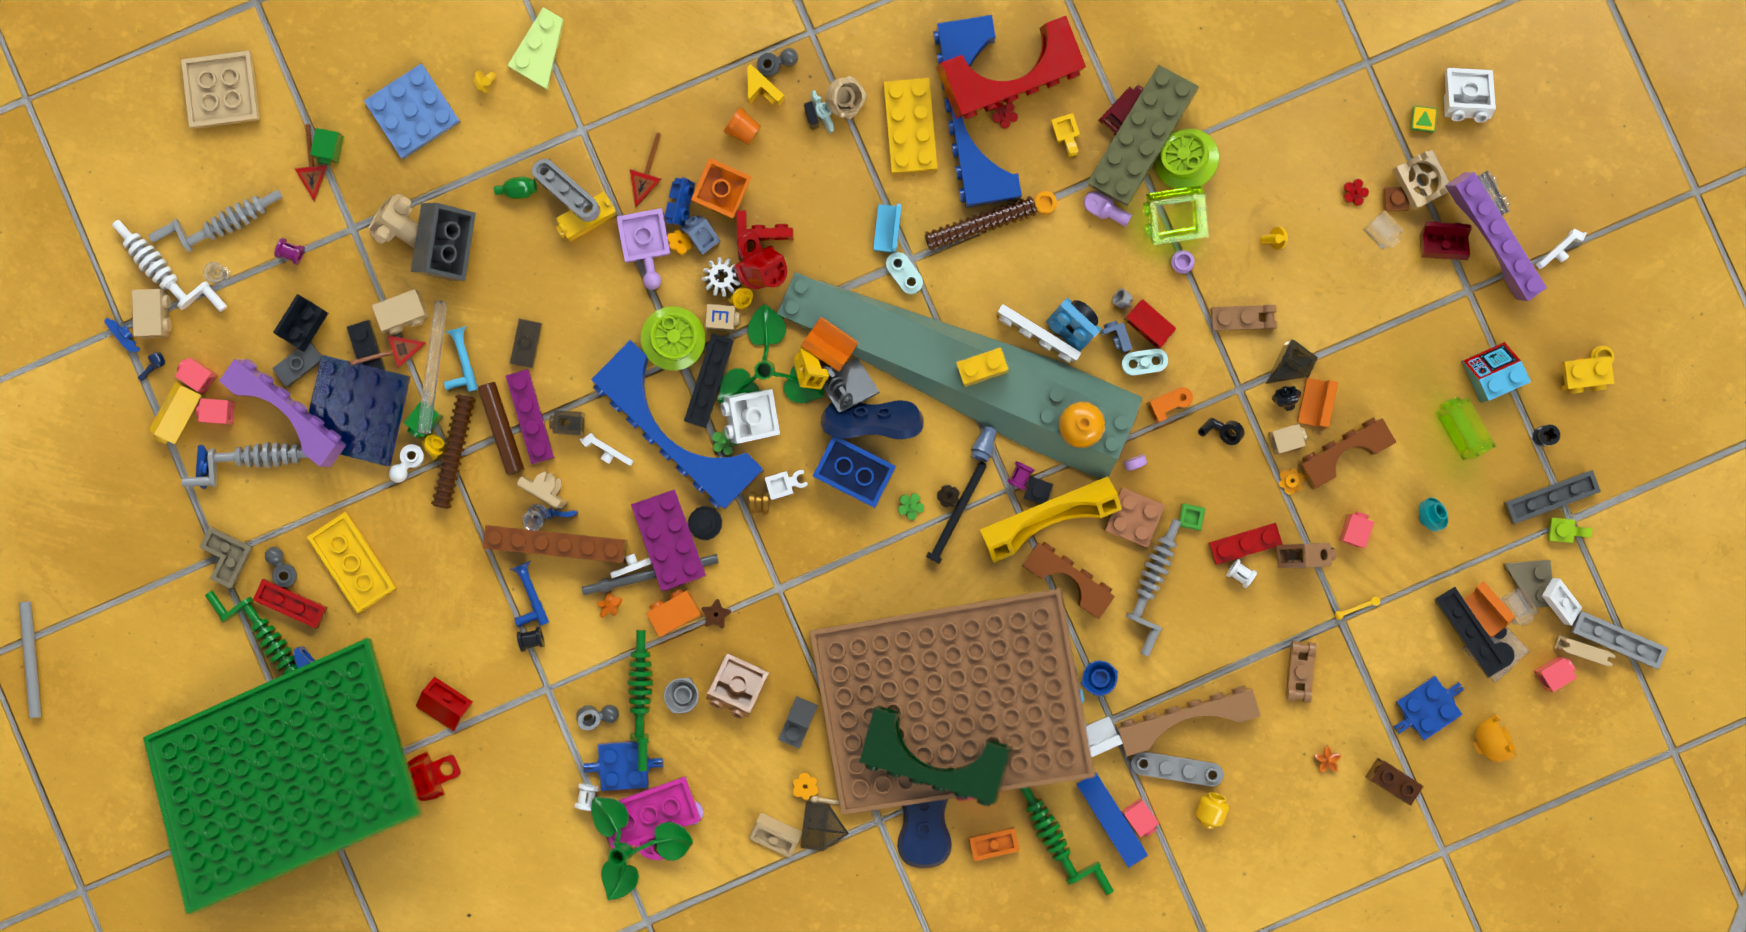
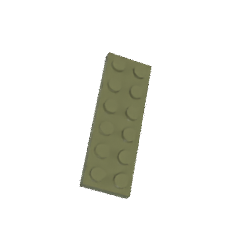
M1158 65L1087 184L1128 207L1197 93L1199 86Z

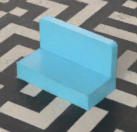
M878 204L873 251L896 252L902 204H897V206Z

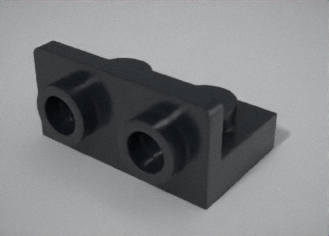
M297 294L273 333L297 349L305 352L329 313Z

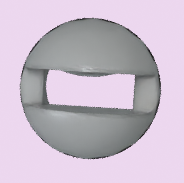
M1119 289L1115 293L1112 303L1118 308L1127 309L1131 306L1130 302L1133 301V298L1125 289Z

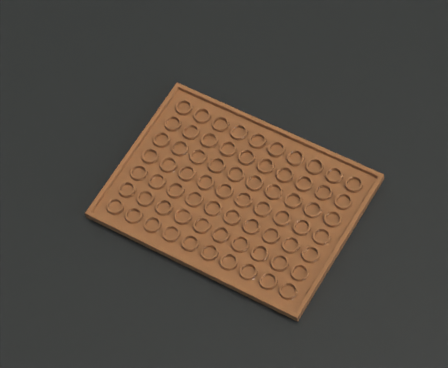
M1062 588L810 631L842 815L958 798L954 796L952 791L945 790V792H940L932 789V785L924 782L923 785L914 784L909 781L910 778L892 777L887 775L886 770H870L865 768V764L859 762L873 709L878 705L901 712L899 721L900 731L906 746L917 758L935 767L953 769L969 765L979 758L989 740L1012 746L1001 791L1095 776Z

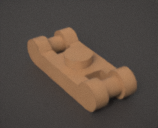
M1292 640L1286 689L1287 701L1299 699L1302 702H1311L1316 643L1300 644V641ZM1299 653H1306V660H1299ZM1296 683H1302L1303 690H1296Z

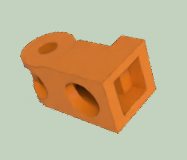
M1181 387L1147 402L1155 423L1157 424L1168 419L1165 414L1166 412L1175 408L1182 409L1189 406L1193 401V394L1188 388Z

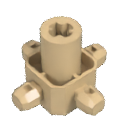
M401 194L391 195L376 212L369 226L370 237L383 244L396 236L414 249L418 223L408 217L412 210L410 208L411 201Z

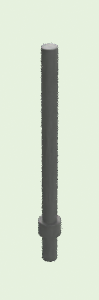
M717 554L700 558L703 567L719 563ZM653 569L611 580L609 578L601 579L599 583L582 586L581 588L583 595L602 592L603 594L611 592L613 588L657 577Z

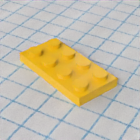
M930 79L885 81L884 93L892 174L937 170Z

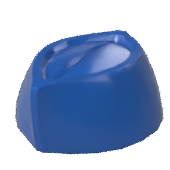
M1094 661L1085 668L1080 683L1094 695H1106L1115 688L1118 671L1106 661Z

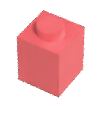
M188 357L178 365V372L175 377L195 391L205 394L218 374L196 359Z
M200 399V404H197L196 416L199 417L198 422L233 425L235 402Z
M1355 512V515L1347 514L1338 541L1358 548H1366L1374 521L1368 520L1369 515L1361 512Z
M1556 657L1534 670L1545 690L1550 692L1558 690L1577 678L1574 673L1576 669L1573 663L1564 657Z
M1141 798L1121 811L1140 837L1143 835L1147 837L1157 830L1155 826L1159 822Z

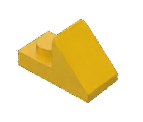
M751 64L747 67L749 104L763 91L762 96L771 105L776 103L780 106L785 101L784 94Z

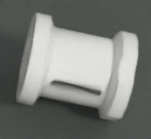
M1236 559L1227 571L1226 576H1232L1242 583V587L1246 589L1254 580L1257 571H1251L1241 564V560Z
M579 783L578 801L574 804V807L591 811L592 800L595 798L596 792L599 791V787Z

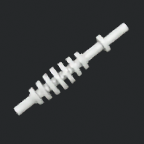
M120 220L112 224L115 230L123 237V246L125 249H129V255L134 257L133 260L136 264H139L138 268L145 272L146 276L152 278L154 283H160L159 287L161 289H169L180 301L177 305L180 310L191 305L202 293L219 312L227 308V305L212 290L207 281L186 295L176 284L178 279L176 275H171L172 269L170 266H167L165 259H161L162 255L158 251L155 252L156 249L152 245L148 246V242L145 239H141L138 233L132 234Z

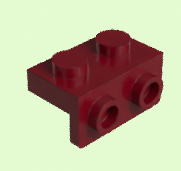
M1426 222L1420 233L1422 258L1468 261L1470 257L1468 236L1472 226L1462 223Z

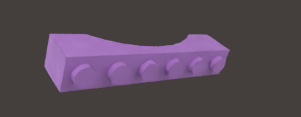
M1464 172L1445 185L1455 203L1472 220L1490 245L1500 264L1504 280L1516 300L1529 301L1547 288L1476 173Z
M234 359L219 382L235 395L259 397L278 407L289 418L296 429L303 453L319 467H331L346 446L340 440L341 436L323 426L324 422L320 418L310 415L304 404L298 401L295 402L290 398L291 394L286 389L277 387L273 383L274 379L257 370V365L249 359Z

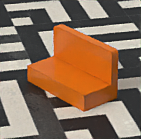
M820 317L801 346L839 372L858 345V341L823 317Z
M1312 378L1306 379L1297 420L1298 423L1323 429L1329 427L1338 382L1332 380L1321 381Z
M1484 581L1464 599L1491 638L1515 619L1514 614Z

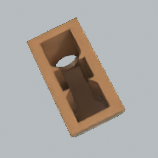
M1330 543L1277 545L1278 568L1331 566L1332 561L1336 558V550L1331 547ZM1298 552H1303V560L1298 559Z

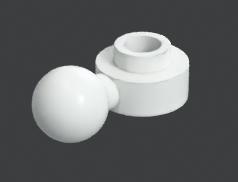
M410 444L401 450V463L390 468V479L396 483L403 482L407 478L408 468H417L423 463L424 453L419 446ZM415 452L416 457L412 460L408 459V454Z

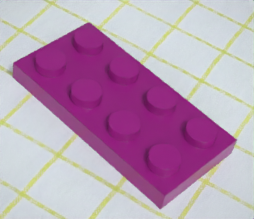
M675 489L631 504L662 592L706 577Z

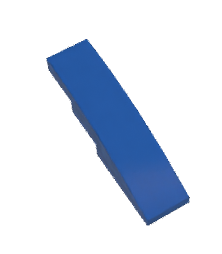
M1095 772L1094 777L1086 778L1076 784L1128 868L1148 857L1147 852L1098 774Z

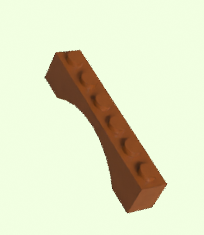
M485 525L483 549L625 563L628 540Z

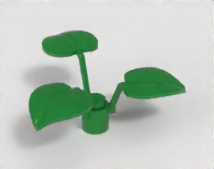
M762 305L755 311L748 326V336L754 345L765 344L762 361L757 363L754 369L755 375L750 377L749 372L742 368H734L728 371L721 382L718 402L724 403L723 397L759 391L758 385L753 381L757 378L766 380L772 376L788 379L784 384V392L787 398L793 402L807 403L823 397V387L821 390L800 387L794 366L790 371V375L776 372L774 364L767 360L769 343L778 344L786 334L784 320L768 305Z
M595 797L592 800L591 811L597 830L605 837H611L617 833L616 839L613 842L614 848L608 854L609 861L603 865L601 871L607 900L621 898L629 894L637 886L639 881L638 870L632 865H627L628 860L636 852L657 844V852L662 858L675 861L682 858L693 845V839L684 827L674 822H664L655 828V840L632 849L628 843H620L622 834L620 829L624 828L629 820V814L624 804L611 798Z

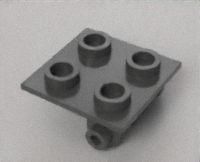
M858 358L844 364L839 372L829 365L823 368L827 369L829 374L823 389L839 413L880 393Z

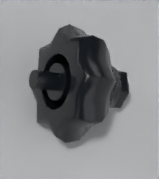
M1284 386L1275 391L1272 400L1279 407H1284L1285 410L1290 411L1295 408V404L1301 397V391L1296 389L1295 386Z

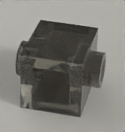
M554 410V415L550 416L549 428L553 429V434L584 436L585 413ZM569 420L568 426L565 427V421Z

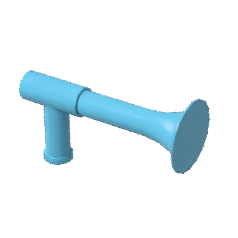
M468 326L444 332L448 333L455 342L464 375L461 378L444 381L447 391L465 385L468 392L478 389L463 338L464 330Z

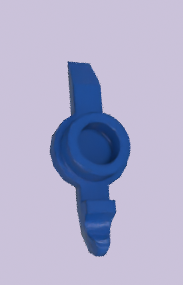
M109 318L104 320V323L125 349L131 352L140 351V348L136 347L137 343L134 340L131 342L130 338L133 335L125 325L120 328L116 321Z
M204 445L198 446L196 477H206V475H209L208 452Z

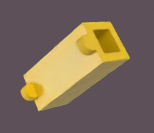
M605 191L593 197L600 206V214L595 220L584 222L572 211H568L556 218L559 223L556 228L562 238L567 237L571 242L618 215Z
M175 381L149 428L154 434L153 438L163 444H167L168 441L175 444L202 395L189 386Z

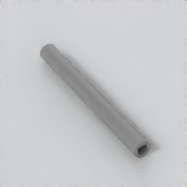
M19 602L29 718L42 717L32 602Z

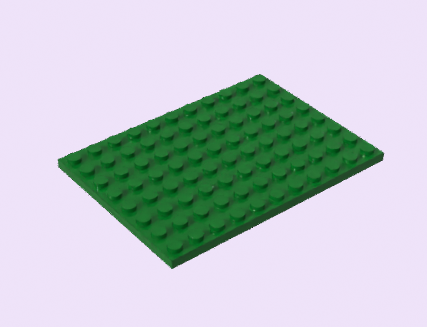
M369 638L358 641L143 737L186 914H194L422 815L372 640Z

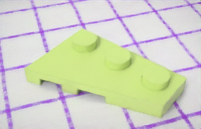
M543 7L507 66L548 91L564 20Z

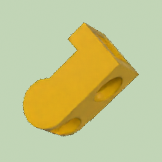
M801 346L800 351L794 358V367L799 385L804 388L821 390L829 377L827 369H821L818 357Z

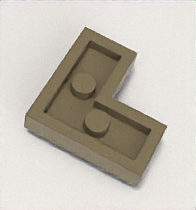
M209 527L199 548L220 558L210 579L233 589L254 547L214 527Z

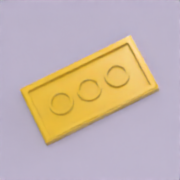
M348 512L340 514L307 536L310 544L356 614H360L397 589Z

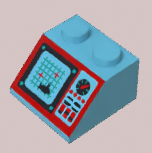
M1505 342L1462 361L1481 403L1490 401L1531 382L1522 361Z

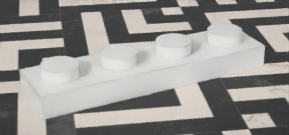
M1004 304L998 310L999 321L1009 327L1012 324L1018 327V332L1028 339L1032 336L1039 340L1038 345L1048 351L1052 348L1059 353L1058 357L1067 363L1073 361L1075 363L1079 358L1080 351Z

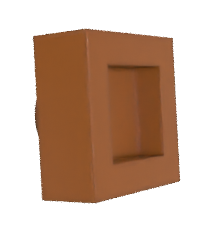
M1385 187L1383 189L1384 212L1409 210V200L1402 187Z

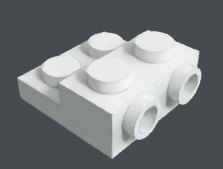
M1447 68L1444 73L1446 93L1443 97L1445 117H1451L1453 121L1474 118V121L1478 123L1491 119L1496 110L1493 70Z
M772 389L723 397L724 403H721V412L724 417H727L728 422L724 430L726 438L730 439L732 443L739 444L780 434Z

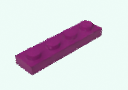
M529 369L506 375L531 464L555 458Z

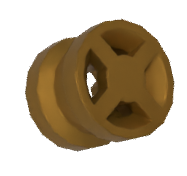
M750 492V514H756L757 512H762L764 515L769 514V492H763L762 494Z

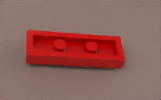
M1276 523L1209 542L1215 565L1274 548L1277 545H1283Z
M266 579L261 580L253 598V601L315 629L319 628L328 608Z

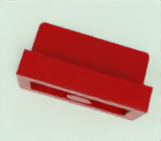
M1143 299L1124 318L1130 326L1157 349H1160L1176 330L1175 326Z
M434 676L421 692L416 707L447 728L455 731L461 718L471 707L473 701Z

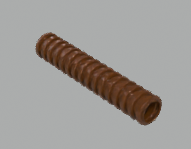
M1028 196L1026 200L1022 198L1020 202L1014 201L1012 205L1007 203L1006 207L1002 205L1000 209L993 208L991 212L987 210L986 214L981 212L980 216L973 215V218L967 217L965 221L961 219L959 223L953 222L951 226L947 224L945 228L941 226L939 230L932 229L930 233L926 231L925 239L931 251H934L936 247L941 249L942 245L946 247L948 243L955 244V241L961 242L963 238L967 240L968 236L975 237V234L981 235L983 231L987 233L989 229L995 230L997 226L1001 228L1003 224L1007 226L1009 222L1016 223L1018 219L1022 221L1023 217L1028 219L1030 215L1036 216L1037 208L1031 196Z
M460 394L455 396L457 402H454L455 409H452L454 415L450 418L452 423H449V427L451 428L447 431L449 437L445 439L447 445L444 444L446 450L442 453L444 459L441 458L443 463L442 466H439L441 472L437 474L439 476V480H436L438 485L434 487L436 494H433L432 497L435 498L434 501H431L433 506L446 509L452 508L450 502L454 499L452 498V494H455L453 488L457 486L455 484V480H458L456 475L460 473L458 467L462 464L460 462V459H463L461 453L465 451L463 445H466V441L464 440L468 438L466 432L470 429L468 427V423L471 424L469 418L473 416L471 410H474V406L472 405L473 402H476V399Z

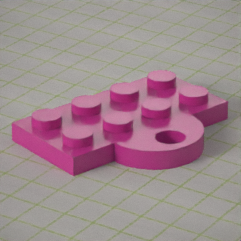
M686 776L618 800L624 804L629 814L627 825L620 829L622 832L620 843L625 842L630 846L635 845L636 848L655 840V828L661 823L674 822L685 827L701 821ZM617 833L608 837L612 849L614 848L613 842L616 839ZM655 844L639 851L644 857L651 860L664 859L656 851Z

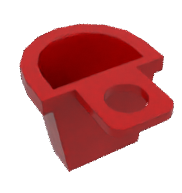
M750 232L737 240V246L743 261L733 267L741 284L747 288L758 290L765 287L775 288L784 283L788 271L783 255L776 252L773 246L762 250L756 232ZM752 239L754 241V248L751 252H746L744 245L747 240Z
M427 751L414 757L407 763L417 799L421 801L433 800L445 795L441 783L456 778L461 774L454 755H448L432 762ZM450 762L453 765L452 774L444 775L441 772L442 763Z

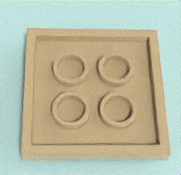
M250 50L181 59L188 122L191 129L260 120L253 56Z

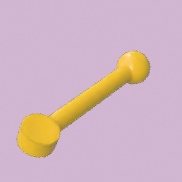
M1374 596L1368 602L1345 611H1337L1335 618L1341 620L1345 615L1370 605L1377 606L1380 604V599Z

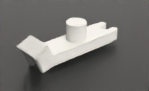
M1576 229L1571 230L1568 236L1541 259L1536 266L1541 269L1555 257L1562 263L1569 257L1563 249L1572 241L1582 242L1587 233H1582Z
M592 433L580 439L585 447L595 444L605 450L601 459L610 464L614 456L630 466L634 462L598 440Z
M631 554L625 557L628 566L612 571L610 575L612 578L652 563L650 558L637 561L635 554Z

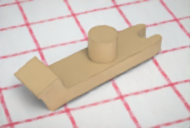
M1560 635L1554 647L1555 649L1607 666L1613 665L1611 662H1608V657H1616L1609 651Z

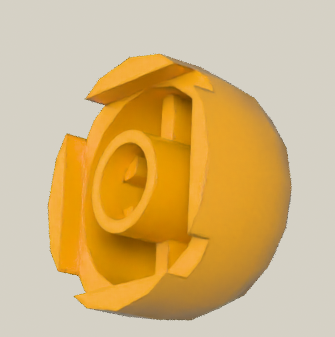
M1079 401L1070 404L1059 417L1058 428L1060 436L1067 444L1075 448L1093 446L1101 439L1105 432L1103 413L1097 406L1089 402Z
M1496 714L1478 725L1475 732L1477 741L1473 743L1479 755L1484 754L1488 760L1493 762H1505L1518 757V755L1513 752L1516 748L1506 726L1500 727L1498 721H1501V718Z

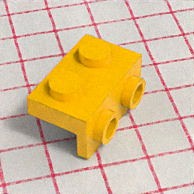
M1611 356L1562 362L1565 385L1561 386L1562 391L1569 390L1570 394L1583 393L1584 388L1592 387V391L1607 390L1606 385L1615 384Z

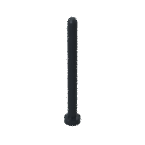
M982 461L978 463L932 553L928 552L926 558L938 564L941 563L942 559L940 556L987 467L986 463Z

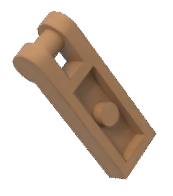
M1276 305L1212 307V331L1276 329L1277 321L1274 319ZM1259 313H1265L1264 322H1259Z

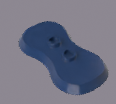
M904 400L882 404L859 403L841 413L837 411L833 403H830L821 416V426L824 432L832 437L841 439L862 435H881L893 439H908L917 436L922 431L924 425V418L919 408L914 403Z
M948 799L902 806L904 819L897 847L900 857L906 864L917 868H931L943 864L949 857L952 842L945 824V807Z

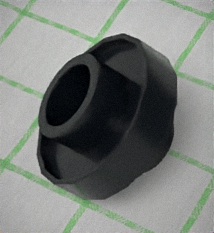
M702 506L696 508L691 513L688 519V527L694 537L700 540H710L720 533L722 518L716 509Z

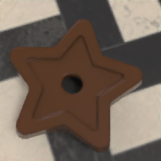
M716 599L712 606L701 608L707 616L705 621L706 627L713 624L721 628L725 627V617L731 613V610L723 608L719 599Z

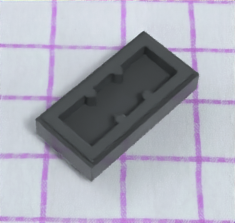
M310 342L305 352L297 349L272 369L283 384L289 387L325 359L313 343Z

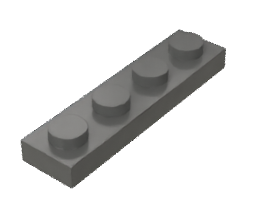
M1589 470L1503 503L1511 524H1516L1601 492L1593 470Z

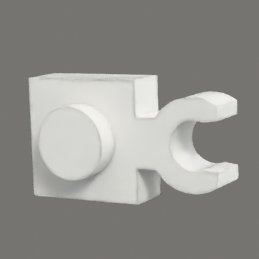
M787 471L766 477L765 481L771 500L794 494L792 489L794 486L798 488L806 487L808 485L807 482H797V477L804 474V471H796L792 477L788 476Z

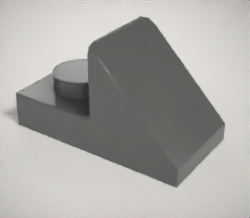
M796 696L778 740L800 749L818 705Z

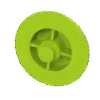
M1197 129L1176 131L1171 134L1155 161L1157 174L1166 185L1173 189L1193 190L1199 188L1213 177L1218 168V147L1214 140L1203 131Z
M670 306L655 311L645 321L641 331V346L644 354L654 365L665 370L677 371L691 366L699 359L705 347L706 339L702 323L692 312L681 307Z

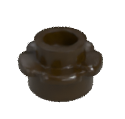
M944 485L938 491L937 499L940 500V504L943 507L955 506L959 502L958 496L960 493L956 487Z

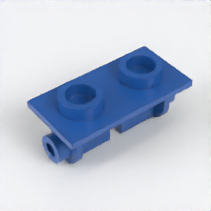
M684 177L682 179L675 178V181H672L669 198L676 199V202L667 203L664 218H666L665 223L672 225L675 223L681 227L685 225L690 215L691 198L695 191L694 182Z

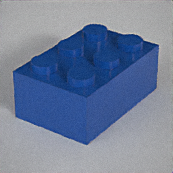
M832 437L813 477L875 508L896 466L841 438Z

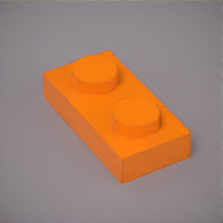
M1014 827L969 837L974 861L1020 851Z

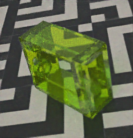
M1201 186L1146 194V202L1143 203L1144 216H1148V224H1145L1146 238H1150L1153 245L1209 237L1206 195ZM1192 201L1193 228L1158 233L1156 206Z
M1458 396L1440 404L1441 409L1435 413L1463 460L1477 458L1496 447L1468 397L1460 399Z

